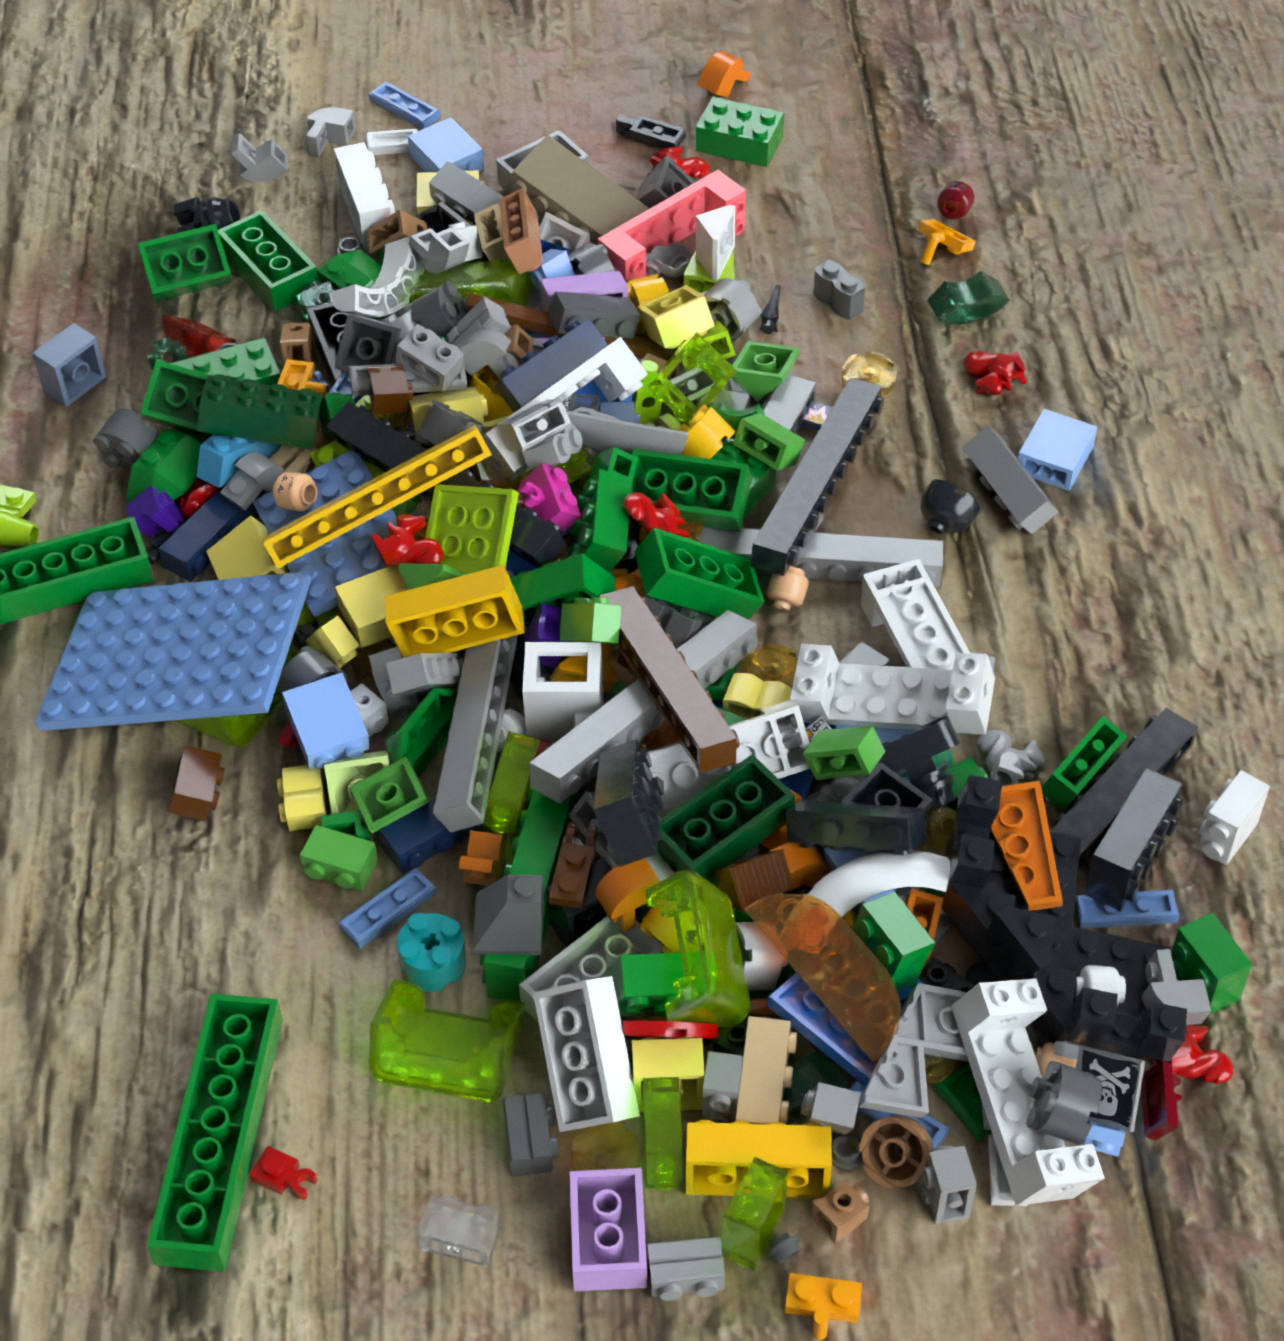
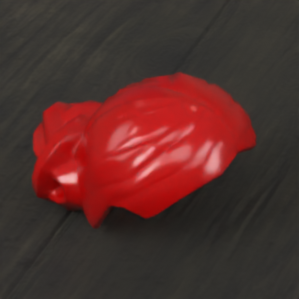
M197 478L185 494L180 496L182 500L180 503L181 513L190 519L222 487L218 488Z

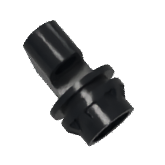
M194 197L175 203L173 214L182 226L178 227L177 232H173L172 235L216 224L219 230L241 220L242 217L236 202L231 197L225 199L213 197L203 200L199 197Z
M948 716L921 726L922 729L911 734H905L893 742L889 743V741L882 743L885 753L877 763L878 765L882 762L894 772L904 769L907 777L904 779L933 799L929 811L939 808L956 798L952 789L954 777L951 772L945 773L950 767L948 761L934 764L932 756L951 749L960 743Z

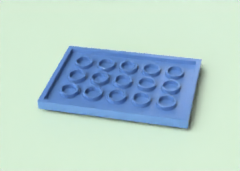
M351 450L306 473L311 476L318 489L316 501L306 511L299 512L280 508L274 500L273 491L254 500L253 504L269 534L374 479L360 455ZM392 508L286 564L290 573L308 572L311 583L305 601L314 617L338 606L335 586L388 567L384 565L377 553L371 535L378 534L382 538L388 537L387 522L397 527V517Z

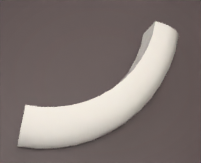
M410 236L385 244L383 265L377 280L370 289L354 284L330 292L331 301L335 308L347 314L371 318L390 315L406 306L418 290L416 284L419 276L424 273L426 262L409 245Z
M912 850L907 855H894L891 851L877 852L845 863L818 881L802 902L797 904L781 932V943L819 956L825 940L838 921L865 899L880 892L901 887H926L946 892L951 869L950 860L937 854Z

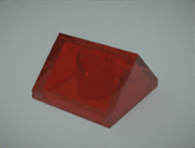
M163 314L162 316L168 347L189 358L218 351L222 344L235 343L236 341L196 320Z

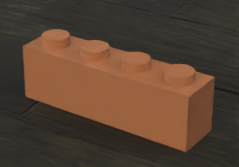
M521 188L500 198L504 249L518 274L534 271L539 265L543 264L538 215L524 188Z

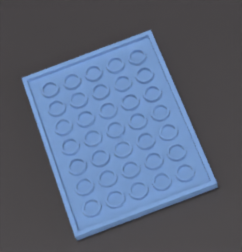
M308 572L95 591L87 595L35 720L36 726L39 731L268 713L311 583Z

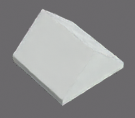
M728 205L696 216V258L710 278L718 281L735 247L736 206Z
M548 212L545 213L539 227L542 254L550 249L564 250L568 255L585 244L590 243L589 233Z

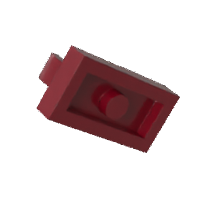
M1161 1061L1145 1071L1141 1084L1144 1135L1155 1141L1179 1127L1177 1102L1182 1100V1095L1176 1094L1174 1088L1181 1084V1080L1173 1075L1172 1064Z

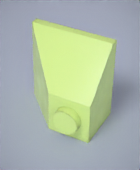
M387 750L364 753L354 758L346 757L324 764L332 814L359 810L361 823L365 822L350 787L388 767L389 758Z

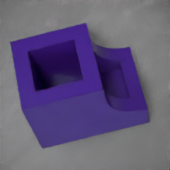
M152 485L126 505L128 516H134L138 529L150 539L162 530L171 533L185 523L180 507L174 503L171 496L165 491L160 492Z
M541 603L523 636L524 646L525 642H568L560 641L562 608ZM539 656V661L542 665L556 668L562 656Z

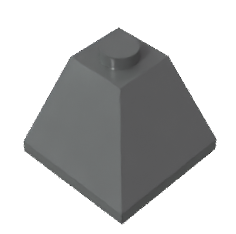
M667 155L640 185L636 199L648 208H652L692 185L695 181Z
M348 314L334 368L349 373V366L392 364L401 329L365 316Z
M507 875L477 893L473 954L541 955L544 910L542 875Z

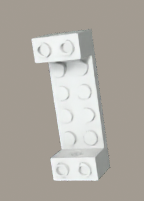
M620 337L505 420L512 419L513 416L546 399L560 398L563 402L578 389L580 390L592 380H594L609 402L614 401L616 398H619L622 402L643 386L641 380L648 374ZM498 425L482 436L492 454L483 460L499 482H502L507 477L510 481H513L528 470L522 451H509L507 449Z
M920 559L863 574L861 606L872 627L881 624L885 625L906 667L953 670L955 653H970Z
M801 644L790 701L799 706L804 723H813L822 716L828 724L873 725L878 728L922 729L921 726L948 716L956 733L986 735L995 676L987 654L956 652L953 670L843 664L838 662L831 645Z
M788 700L760 709V716L729 725L730 729L736 731L740 743L739 748H736V763L699 773L680 742L649 751L648 753L652 761V767H650L653 777L658 776L664 788V795L661 796L663 810H660V814L667 815L752 754L778 779L810 769L803 755L810 742L799 706Z
M1037 979L977 984L951 1007L1015 1205L1075 1198L1105 1179L1094 1145L1065 1147L1063 1140L1038 1132L1026 1125L1028 1114L1035 1107V1100L1030 1097L1032 1083L1036 1077L1042 1078L1025 1028L1047 1011Z

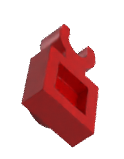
M270 1146L266 1147L249 1174L252 1182L282 1195L286 1187H289L299 1199H307L308 1197L307 1189L299 1186L301 1182L309 1181L313 1184L317 1182L314 1171L307 1168L297 1170L299 1168L298 1159Z

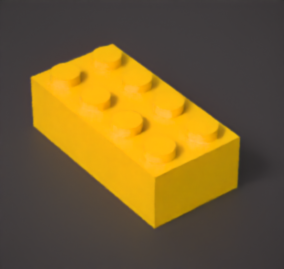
M504 565L385 596V622L403 658L420 653H451L525 633L523 607Z
M700 1120L696 1123L687 1122L686 1195L823 1198L829 1193L832 1170L831 1126H822L818 1123L786 1125L782 1122H771L768 1124H750L746 1121L714 1123L710 1120Z

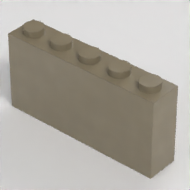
M546 135L513 170L507 185L513 192L524 188L531 203L538 211L544 214L548 212L589 233L590 243L598 245V238L650 209L549 135Z

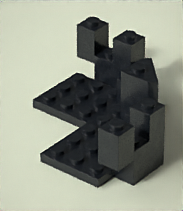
M969 775L958 798L954 830L946 845L945 857L950 860L951 869L946 892L940 890L939 897L943 898L942 910L946 915L948 913L960 927V933L974 951L978 950L989 964L988 969L998 981L1037 979L1047 1011L1031 1024L1034 1028L1037 1026L1049 1042L1055 1043L1056 1041L1063 1042L1068 1040L1131 1058L1134 1055L1169 1062L1185 1042L1187 1009L1152 1002L1147 1009L1141 996L1150 984L1146 978V964L1156 950L1170 949L1171 952V947L1073 927L1082 840L1079 837L1050 831L1063 906L1029 911L990 830L999 812L1003 781ZM1087 965L1114 967L1118 970L1119 975L1125 978L1126 994L1124 1002L1118 1003L1117 1006L1118 994L1083 987L1078 996L1074 997L1076 976L1079 977L1081 970Z

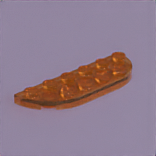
M776 893L758 899L744 908L750 918L876 1065L894 1035L897 1034L901 1018L899 994L893 979L883 964L831 906L816 897L807 894L784 895L783 893Z

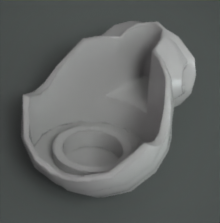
M673 242L668 246H655L651 252L646 254V276L657 273L659 276L664 275L670 278L683 276L693 256L691 250L677 242Z

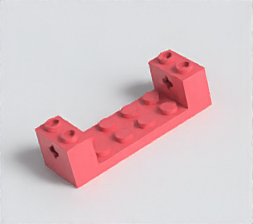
M716 170L598 238V244H603L609 253V260L613 267L621 272L625 282L646 276V254L651 252L655 246H668L673 242L678 243L696 232L697 215L728 205L736 206L735 236L745 231L746 190L720 170Z

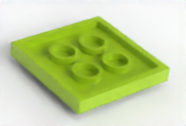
M436 484L426 538H432L442 546L444 558L440 564H445L467 574L504 565L506 568L519 492L514 489Z

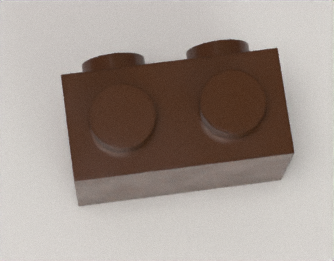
M184 745L175 776L168 808L169 813L206 821L209 809L215 810L219 800L220 792L214 790L215 785H221L225 768L219 767L222 754Z

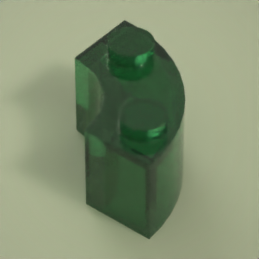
M979 271L973 277L962 282L952 283L944 281L927 301L940 322L961 325L976 322L992 315L1005 306L1010 299L997 279Z

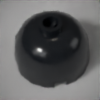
M934 479L926 487L920 505L921 513L928 522V528L937 534H942L943 532L954 534L969 528L980 511L978 502L967 492L964 497L955 492L958 486L944 480Z

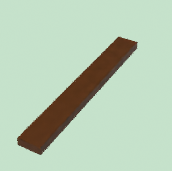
M468 292L465 314L486 296ZM486 297L504 309L506 319H508L511 326L517 324L523 329L552 336L557 335L560 338L566 335V333H558L546 311ZM634 334L633 339L622 338L636 357L644 358L649 353L670 363L674 360L680 363L681 356L678 347L665 349L651 338ZM602 336L608 346L618 339V337Z

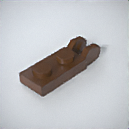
M569 821L565 843L562 842L549 894V904L583 908L595 858L598 825L590 824L586 832L585 845L574 844L578 834L577 822Z

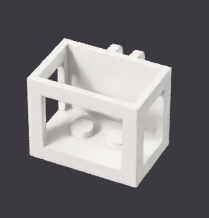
M525 642L522 693L527 738L557 742L604 705L601 642ZM539 656H588L587 682H545V677H541Z

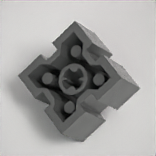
M642 596L646 599L648 609L652 615H657L663 631L670 634L676 649L715 620L683 606H677L676 604L654 599L650 596Z

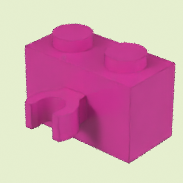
M541 463L519 484L520 488L518 491L524 496L523 504L534 510L544 522H547V520L554 522L561 529V535L581 517L563 469Z

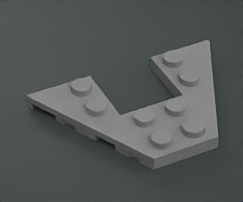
M918 983L911 989L859 1101L858 1107L923 1118L929 1113L924 1054L969 1062L951 1007L967 992ZM982 1103L984 1129L991 1130Z

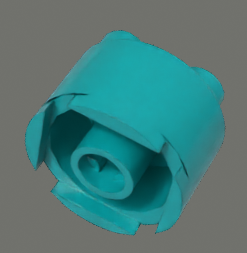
M415 913L409 917L408 922L402 927L397 938V951L402 974H404L414 988L422 991H440L445 989V985L453 981L456 983L463 976L467 964L464 936L459 922L448 916L436 913Z

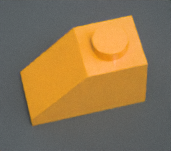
M601 643L603 692L608 693L618 680L610 663V658H613L612 650L615 646ZM569 656L555 669L550 676V682H587L588 656Z

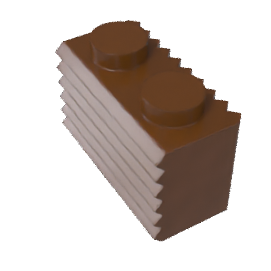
M783 849L763 853L715 870L714 873L717 876L716 881L719 883L720 894L723 896L724 907L726 909L738 908L739 913L758 908L757 901L766 899V903L786 898L784 891L795 888Z

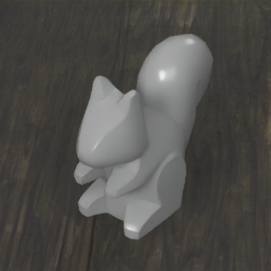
M988 730L986 735L981 734L979 736L977 745L982 753L987 754L986 765L990 771V778L1003 781L1002 786L1019 784L1018 779L1033 780L1034 775L1029 770L1035 771L1044 767V757L1038 749L1035 740H1032L1024 750H1017L1012 748V739L1004 731Z

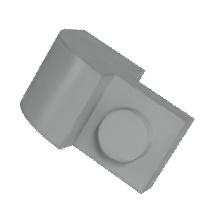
M327 107L319 109L308 116V131L305 136V143L308 145L309 156L319 158L328 142L348 145L356 131L353 110Z
M240 133L231 137L230 154L237 163H240V175L245 179L253 182L272 181L288 171V154L273 139L255 148Z
M453 227L438 233L429 228L410 236L409 245L426 260L424 269L433 274L444 272L462 264L466 259L470 244Z
M477 331L461 341L457 346L461 352L465 353L464 367L470 375H473L488 364L501 380L499 374L512 365L515 369L519 368L515 357L506 352L511 340L498 331Z
M249 453L235 464L238 471L222 489L221 494L246 511L261 492L267 494L273 491L276 479L285 471L261 453Z
M1170 949L1156 950L1145 968L1146 978L1150 984L1141 997L1146 1008L1148 1009L1152 1002L1187 1009L1186 1025L1202 1024L1211 1012L1204 979L1177 981Z

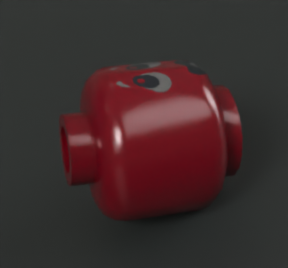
M954 181L945 186L937 199V206L943 216L954 220L960 219L972 208L975 195L968 184L962 181Z

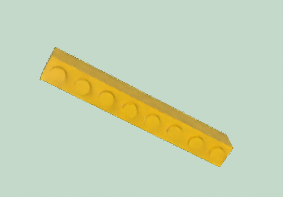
M474 425L263 537V544L278 569L492 454L478 428Z

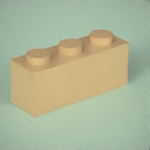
M748 1017L736 1121H746L750 1124L787 1123L789 1102L783 1101L784 1089L791 1088L793 1067L787 1066L789 1053L795 1054L797 1033L791 1032V1021Z

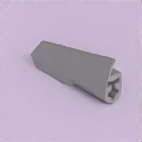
M585 407L577 408L573 412L566 411L571 424H574L582 435V445L600 451L616 447L631 455L633 449L681 455L689 435L686 431L621 421L616 417Z

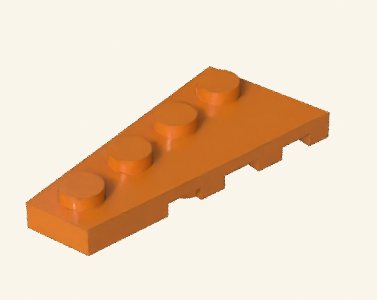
M1040 781L1002 786L999 812L990 830L1029 911L1062 907L1063 900Z

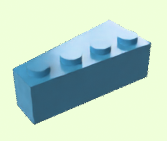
M213 434L200 446L196 477L220 488L226 485L237 473L238 468L235 464L242 457L252 452H258L269 459L281 445Z

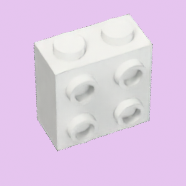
M1242 770L1234 780L1228 779L1220 791L1219 795L1221 797L1218 801L1211 800L1204 811L1203 816L1207 819L1203 822L1198 832V835L1201 836L1198 850L1205 853L1210 859L1227 865L1258 824L1270 786Z

